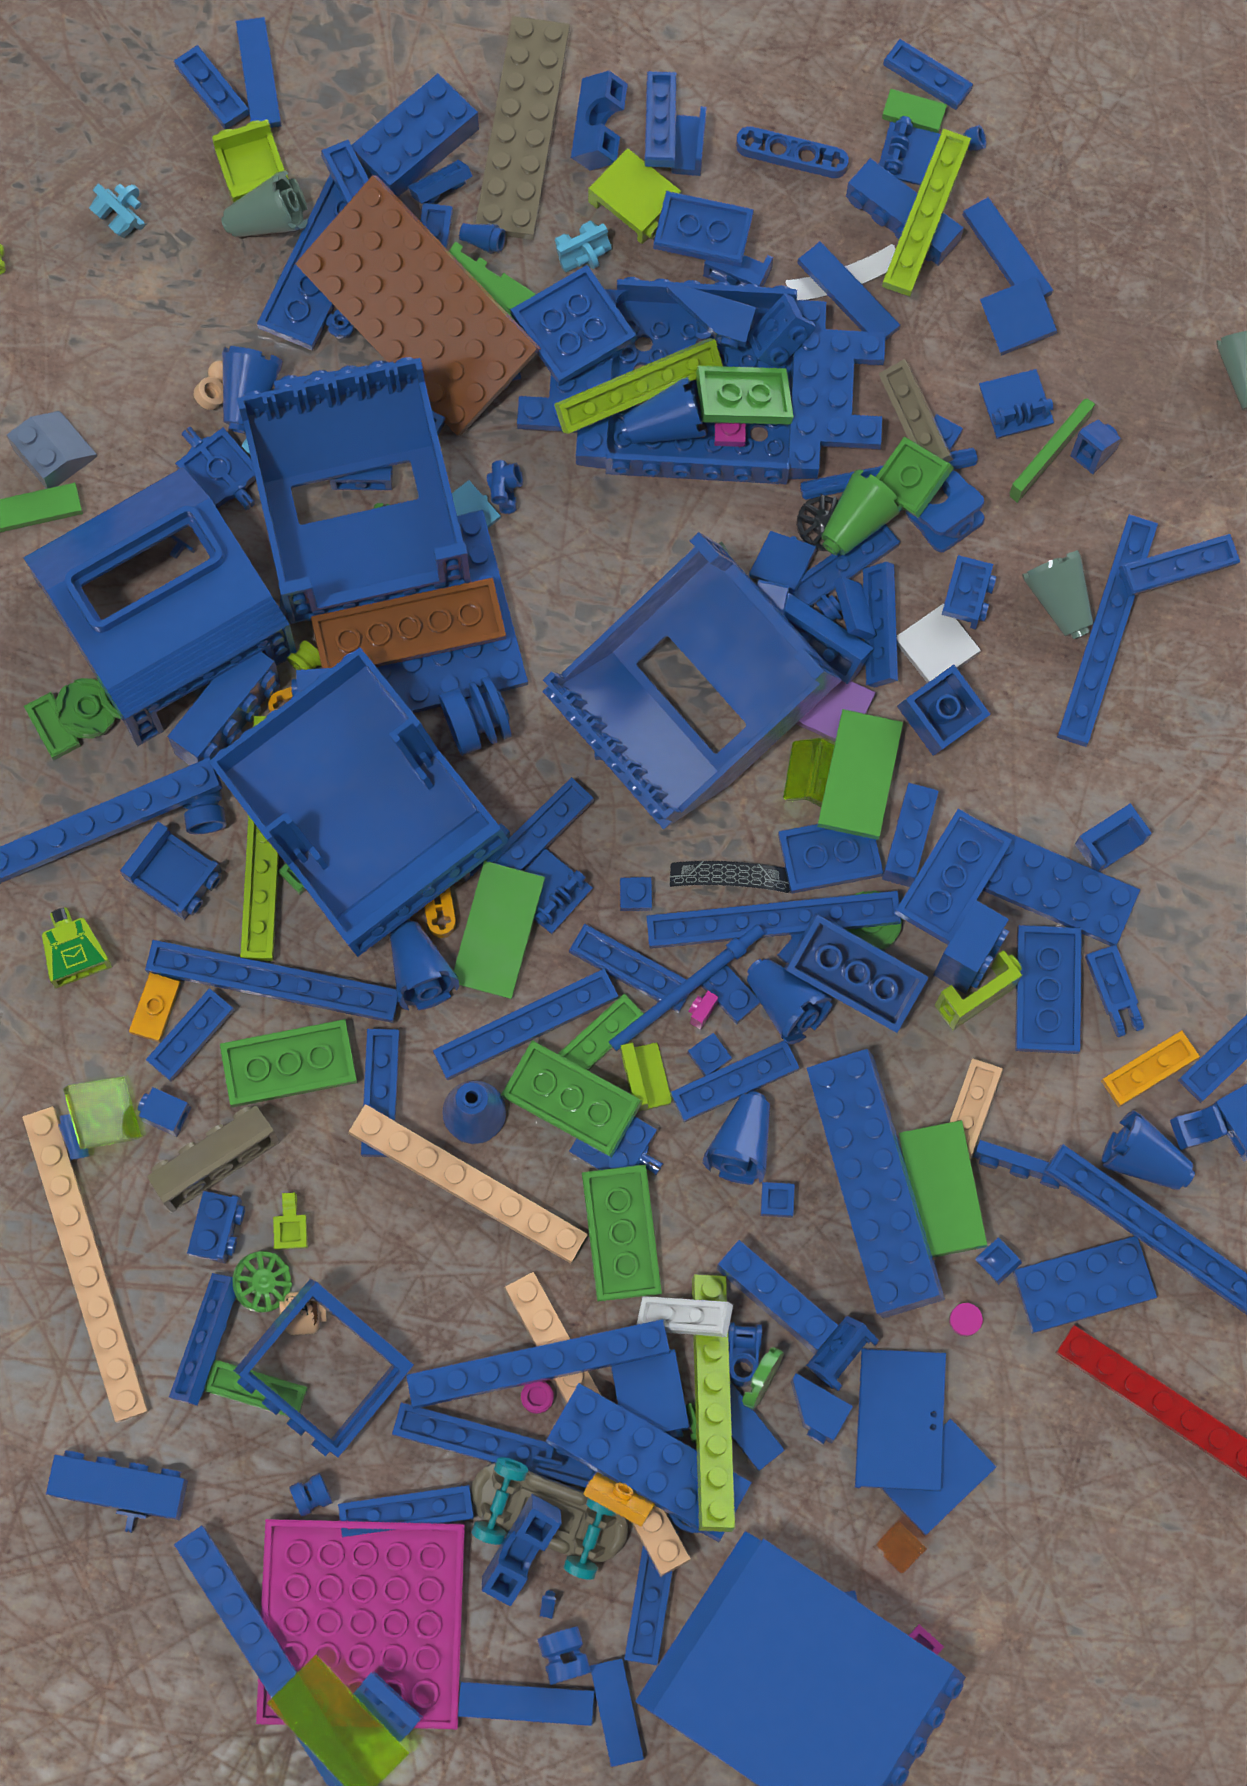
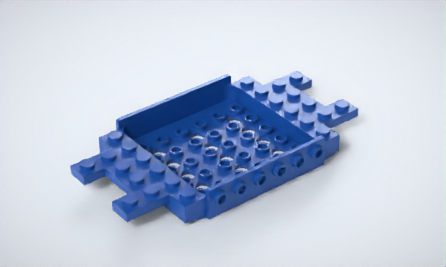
M636 277L618 279L617 290H604L636 334V341L642 337L650 339L652 342L651 349L640 351L636 348V341L561 385L556 382L551 374L549 398L519 396L517 429L562 431L554 406L555 403L633 371L638 365H647L701 341L695 338L696 333H705L707 330L700 323H696V319L667 293L669 280L656 279L654 281H645ZM688 280L684 283L673 282L756 307L749 332L784 293L794 298L802 317L814 322L816 329L780 367L787 369L794 416L792 423H746L745 447L714 446L715 422L701 423L708 430L707 435L703 438L633 444L631 439H624L620 422L624 421V414L637 407L634 405L574 431L577 432L576 465L606 469V474L786 485L788 479H818L820 446L880 449L882 416L852 415L854 364L884 365L885 333L825 329L826 302L797 300V289H791L784 285L769 288L760 287L757 284L733 286L726 282L701 284L694 280ZM748 338L746 347L738 346V349L717 345L723 367L775 368L757 359ZM696 380L685 384L687 390L694 389L696 397L699 396ZM756 427H761L767 431L768 436L764 441L758 442L751 438L750 432Z

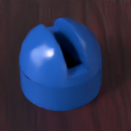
M980 125L971 127L964 132V136L971 138L968 150L977 151L986 148L985 133Z

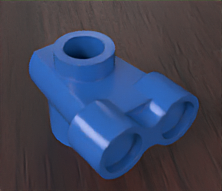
M498 460L492 463V472L487 474V483L491 490V502L499 505L501 513L511 514L516 511V499L513 489L523 485V476L517 463L508 465L504 460Z

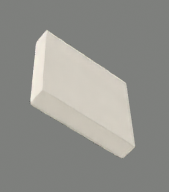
M944 603L896 636L897 646L927 683L953 664L959 669L979 655L981 651L955 618L942 615Z

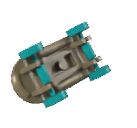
M497 1458L496 1463L485 1466L478 1472L472 1483V1505L482 1521L474 1523L471 1533L475 1538L488 1544H502L506 1532L510 1531L531 1494L561 1509V1525L547 1548L568 1555L563 1568L569 1574L581 1579H594L598 1570L595 1563L604 1562L614 1557L622 1549L627 1539L628 1525L626 1518L584 1496V1491L530 1472L527 1466L510 1458Z

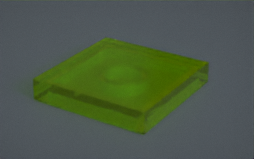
M125 1076L67 1085L63 1089L80 1149L133 1141L141 1137Z

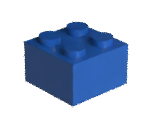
M954 664L897 705L933 756L991 715Z

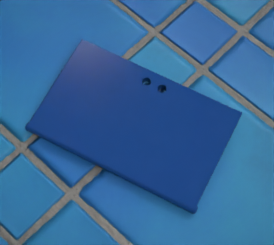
M861 1349L855 1473L856 1488L941 1491L946 1353Z

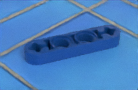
M749 126L742 128L737 134V151L742 156L829 178L842 177L848 168L849 158L847 153L837 147ZM748 138L754 139L751 146L745 145V141ZM763 140L766 141L765 151L761 150ZM780 143L785 146L786 151L783 154L776 155L770 151V146ZM809 150L815 157L812 161L804 162L799 158L798 154L801 151ZM820 154L824 155L822 165L818 164ZM833 159L839 160L837 167L831 166Z

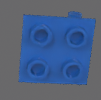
M901 116L900 120H897L896 123L890 122L879 165L901 181L921 185L941 134L915 128L911 123V118Z
M1037 369L979 383L996 438L1054 424L1051 414L1053 402L1051 398L1046 399Z
M546 848L525 870V872L545 877L534 920L551 934L554 933L593 889L592 886L584 881L586 878L578 870L573 872Z

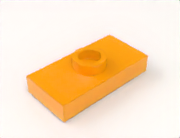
M149 973L129 1029L130 1034L161 1042L181 986L180 981Z
M596 1472L583 1493L589 1499L641 1527L655 1506V1503L633 1492L632 1488L628 1485L617 1483L599 1472Z

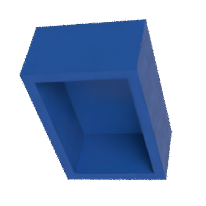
M975 900L944 951L933 975L964 994L967 993L970 986L976 989L1009 933L1005 929L1009 919Z

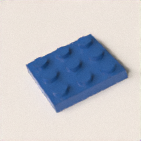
M588 265L510 309L511 316L515 322L541 348L537 354L559 385L636 341V334Z

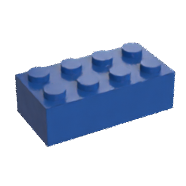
M437 73L351 146L368 179L372 175L378 176L399 197L408 189V186L421 179L479 130L478 112Z
M259 652L214 678L167 736L175 755L188 765H192L209 757L211 759L214 758L221 749L227 748L238 740L242 735V728L247 722L252 723L254 721V716H258L261 711L260 706L266 698L269 699L272 694L277 692L280 687V678L275 661L264 653Z
M817 913L812 917L784 967L791 974L898 1033L929 978L920 971Z

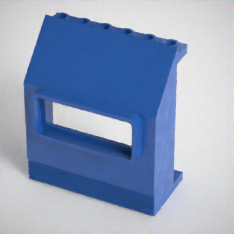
M405 357L389 365L373 364L365 370L357 372L342 371L334 377L325 379L319 377L310 378L302 384L293 386L283 384L271 391L262 393L260 391H251L244 394L243 397L237 398L279 580V589L290 624L311 620V616L471 582L467 550L462 539L420 358ZM406 462L411 463L419 496L418 499L308 524H299L291 491L292 488Z
M184 467L23 557L35 581L42 588L125 723L137 747L164 732L156 713L162 708L261 651L274 660L276 666L285 662L291 653L297 652L288 620L276 604L210 497ZM190 526L210 558L109 617L100 619L82 587Z
M700 532L690 540L695 547L561 674L551 671L543 679L548 685L543 690V693L663 830L727 788L842 681L722 546ZM667 636L746 723V727L718 753H715L638 666V663Z

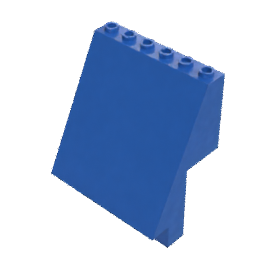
M360 647L354 652L345 655L341 662L329 671L320 674L316 681L304 690L295 693L288 702L279 709L270 712L263 721L255 727L246 730L238 740L227 748L221 749L214 758L208 761L357 957L509 842L501 827L441 754L420 721Z
M745 1531L635 1702L738 1771L757 1786H902L908 1778L909 1768L912 1763L925 1751L927 1739L932 1731L943 1722L945 1710L950 1702L961 1693L963 1681L966 1677L955 1666L764 1538L761 1541Z

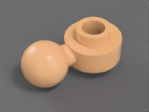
M222 361L213 362L208 368V377L202 379L194 389L195 400L201 407L208 410L217 409L223 403Z

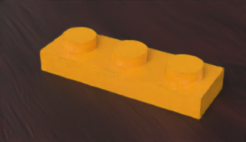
M1181 1030L1106 1076L1101 1082L1119 1108L1196 1061L1200 1056Z

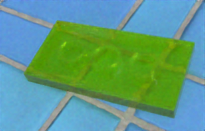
M317 1655L266 1703L343 1786H378L409 1754Z

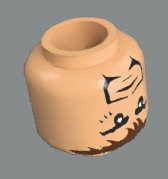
M298 1292L288 1293L284 1301H279L280 1314ZM311 1297L286 1327L287 1333L290 1335L317 1333L320 1328V1322H326V1309Z

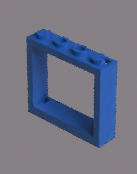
M309 1279L234 1369V1372L240 1376L237 1383L251 1395L257 1390L265 1397L262 1404L275 1415L280 1411L287 1415L290 1419L286 1424L302 1436L306 1431L315 1440L311 1445L325 1457L331 1452L338 1458L414 1364L319 1283ZM311 1297L391 1364L390 1368L331 1439L250 1372Z

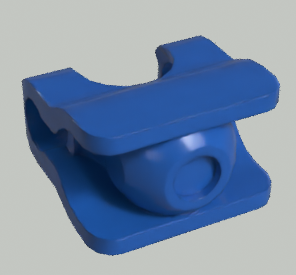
M952 470L942 484L943 491L948 497L946 501L940 504L929 503L919 518L906 511L910 521L938 552L947 551L984 524V515L980 511L984 506L983 496L954 470Z

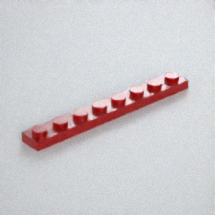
M1072 1326L1055 1354L1247 1480V1439L1077 1326Z

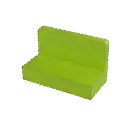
M633 1043L621 1045L620 1053L630 1094L643 1101L637 1112L670 1105L672 1099L658 1044L651 1043L634 1047Z

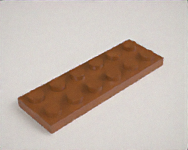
M493 578L311 616L322 669L333 668L341 662L345 655L354 652L359 647L376 667L506 639Z

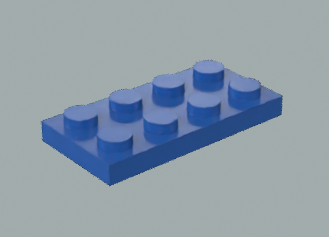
M957 809L896 909L895 914L949 945L972 904L980 896L1009 848L1012 839L964 811Z
M1018 925L1016 959L1021 965L1022 970L1020 972L1022 977L1016 985L1015 1051L1080 1053L1082 928Z
M1135 1236L1013 1271L1032 1334L1157 1298L1139 1240Z

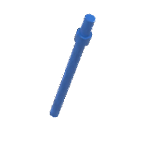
M757 924L739 939L735 937L725 945L726 949L612 1038L609 1041L611 1047L618 1051L621 1045L627 1044L734 958L738 960L746 954V949L765 934L761 927Z

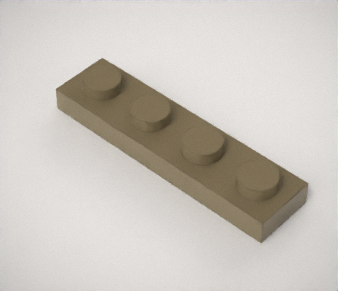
M903 359L878 373L908 439L946 462L952 461L953 458L909 363Z

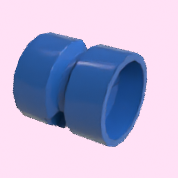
M221 789L182 806L188 809L184 813L186 831L189 834H208L226 827L224 807L218 805L219 801L222 800Z
M578 1626L537 1639L542 1657L549 1660L545 1668L550 1685L591 1673L587 1655L580 1652L583 1642ZM568 1653L569 1663L563 1664L560 1655Z

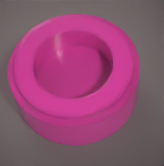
M970 1303L957 1305L949 1316L951 1329L957 1335L963 1337L974 1335L981 1328L983 1322L981 1311Z
M544 1381L527 1384L522 1389L521 1401L524 1408L530 1413L542 1414L549 1410L553 1404V1391Z

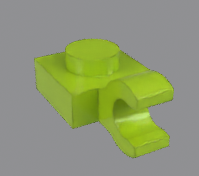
M282 1193L283 1216H273L274 1249L308 1248L307 1216L297 1215V1194Z

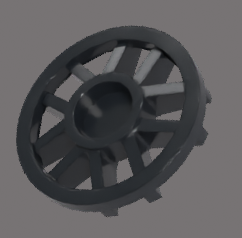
M824 495L814 497L803 504L797 515L796 525L800 537L805 543L816 546L819 551H827L823 545L817 542L820 540L838 503L836 497L832 498ZM819 502V509L811 506L812 504ZM824 502L831 504L829 511L824 509ZM805 510L814 515L815 517L812 518L810 516L804 515ZM802 521L811 525L805 531L802 526ZM814 530L818 536L812 541L807 535Z

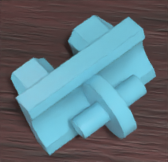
M99 183L95 186L93 191L97 196L89 207L92 212L103 220L106 219L112 210L117 212L118 215L109 224V227L122 238L127 236L134 227L140 231L146 223L129 208V206H132L137 210L141 206V202L137 199L140 190L135 185H129L125 188L118 184L115 187V191L119 194L118 197Z
M589 221L579 229L580 235L571 238L569 235L563 234L555 238L560 265L565 273L586 263L592 269L599 267L597 258L612 250L608 239V230L603 223L597 226L593 221Z

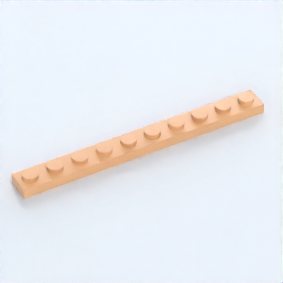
M52 1106L23 1116L22 1118L115 1422L120 1423L149 1413L69 1152L58 1127L60 1123L56 1110Z
M534 1272L505 1286L507 1295L536 1347L570 1339ZM588 1371L554 1378L566 1403H568L578 1383L601 1395ZM654 1506L642 1527L631 1522L660 1577L690 1561L689 1555L665 1511Z

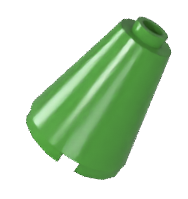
M860 469L855 470L851 475L821 535L824 540L823 547L835 556L838 553L846 555L897 516L903 509L902 503L898 506L895 504L894 500L897 496L889 487L871 474L868 478L861 476L863 470Z

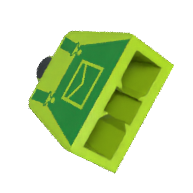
M66 907L56 909L50 913L54 928L43 932L42 939L49 978L55 988L112 968L111 962L84 918L72 921L69 910Z

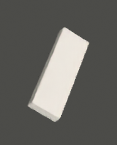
M643 1296L637 1325L663 1319L666 1333L727 1337L733 1305L729 1302Z

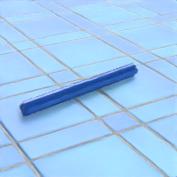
M974 448L950 452L953 460L948 463L953 466V470L977 464V454ZM883 466L863 469L861 476L868 478L871 474L876 477ZM854 472L804 481L800 485L801 495L803 499H811L820 495L826 496L841 493Z

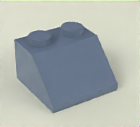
M60 411L32 416L7 434L12 449L46 489L59 486L97 457L93 449Z

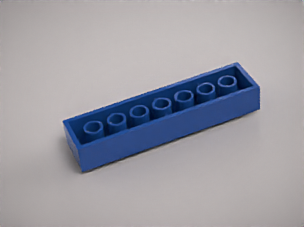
M864 1049L807 1067L877 1314L884 1319L945 1300L874 1056L868 1049Z

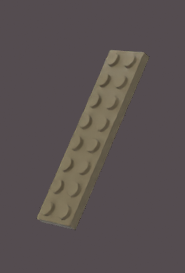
M512 16L475 223L498 224L499 228L505 230L508 237L534 240L570 32V24L518 16Z

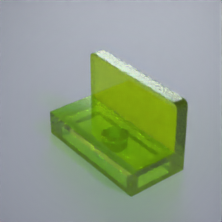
M822 738L799 740L792 743L783 799L787 801L807 800L822 807L834 744Z

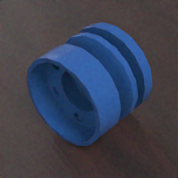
M489 676L480 679L483 689L481 694L475 682L469 683L471 698L465 699L459 688L438 695L447 725L462 756L481 749L479 735L481 733H485L492 744L497 743L494 728L498 729L503 739L512 737L507 707L501 693L493 685Z

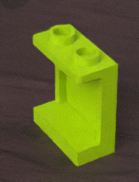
M268 120L252 121L246 126L233 130L225 129L212 136L215 153L233 203L274 174L286 171L279 156Z
M627 148L588 188V202L596 209L603 205L637 233V241L643 244L648 238L653 239L656 235L666 191L681 194V190L652 167H645V161Z
M1004 950L999 952L991 965V969L997 977L964 1000L952 985L941 991L934 1006L953 1031L1014 990L1022 977L1020 972L1022 968L1012 954L1008 956Z

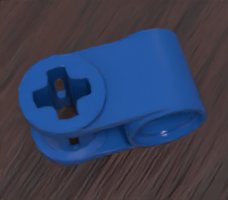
M734 1322L729 1324L730 1381L735 1386L747 1387L752 1382L751 1379L758 1367L761 1350L762 1324H756L755 1327L735 1326ZM738 1363H746L750 1366L752 1373L750 1376L742 1378L735 1374L733 1367Z

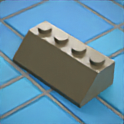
M249 1106L242 1108L233 1115L234 1120L227 1125H216L205 1134L207 1138L197 1144L191 1142L178 1151L179 1156L170 1162L167 1159L152 1167V1173L147 1178L163 1204L171 1213L280 1143L274 1130L257 1106L251 1109Z

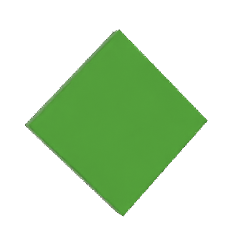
M904 436L876 478L897 496L894 500L896 505L902 503L904 510L919 518L954 468L950 463Z

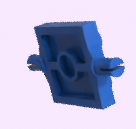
M188 427L187 431L184 430L182 437L192 447L184 457L175 463L177 469L184 467L210 497L217 509L228 500L234 498L240 502L245 510H249L250 506L253 507L255 501L245 491L248 485L256 480L252 460L225 428L222 427L212 436L203 439L195 433L192 427Z
M637 1117L633 1118L612 1158L579 1139L575 1140L569 1150L571 1154L598 1170L646 1165L647 1170L657 1175L663 1163L647 1155L649 1144L655 1136L657 1129Z

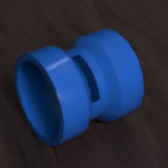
M320 1473L311 1476L309 1481L304 1484L298 1482L289 1486L302 1517L310 1514L313 1508L317 1506L325 1507L332 1504V1499ZM307 1491H309V1493H310V1496H311V1498H312L311 1501H310V1498H309V1496H308V1494H307Z

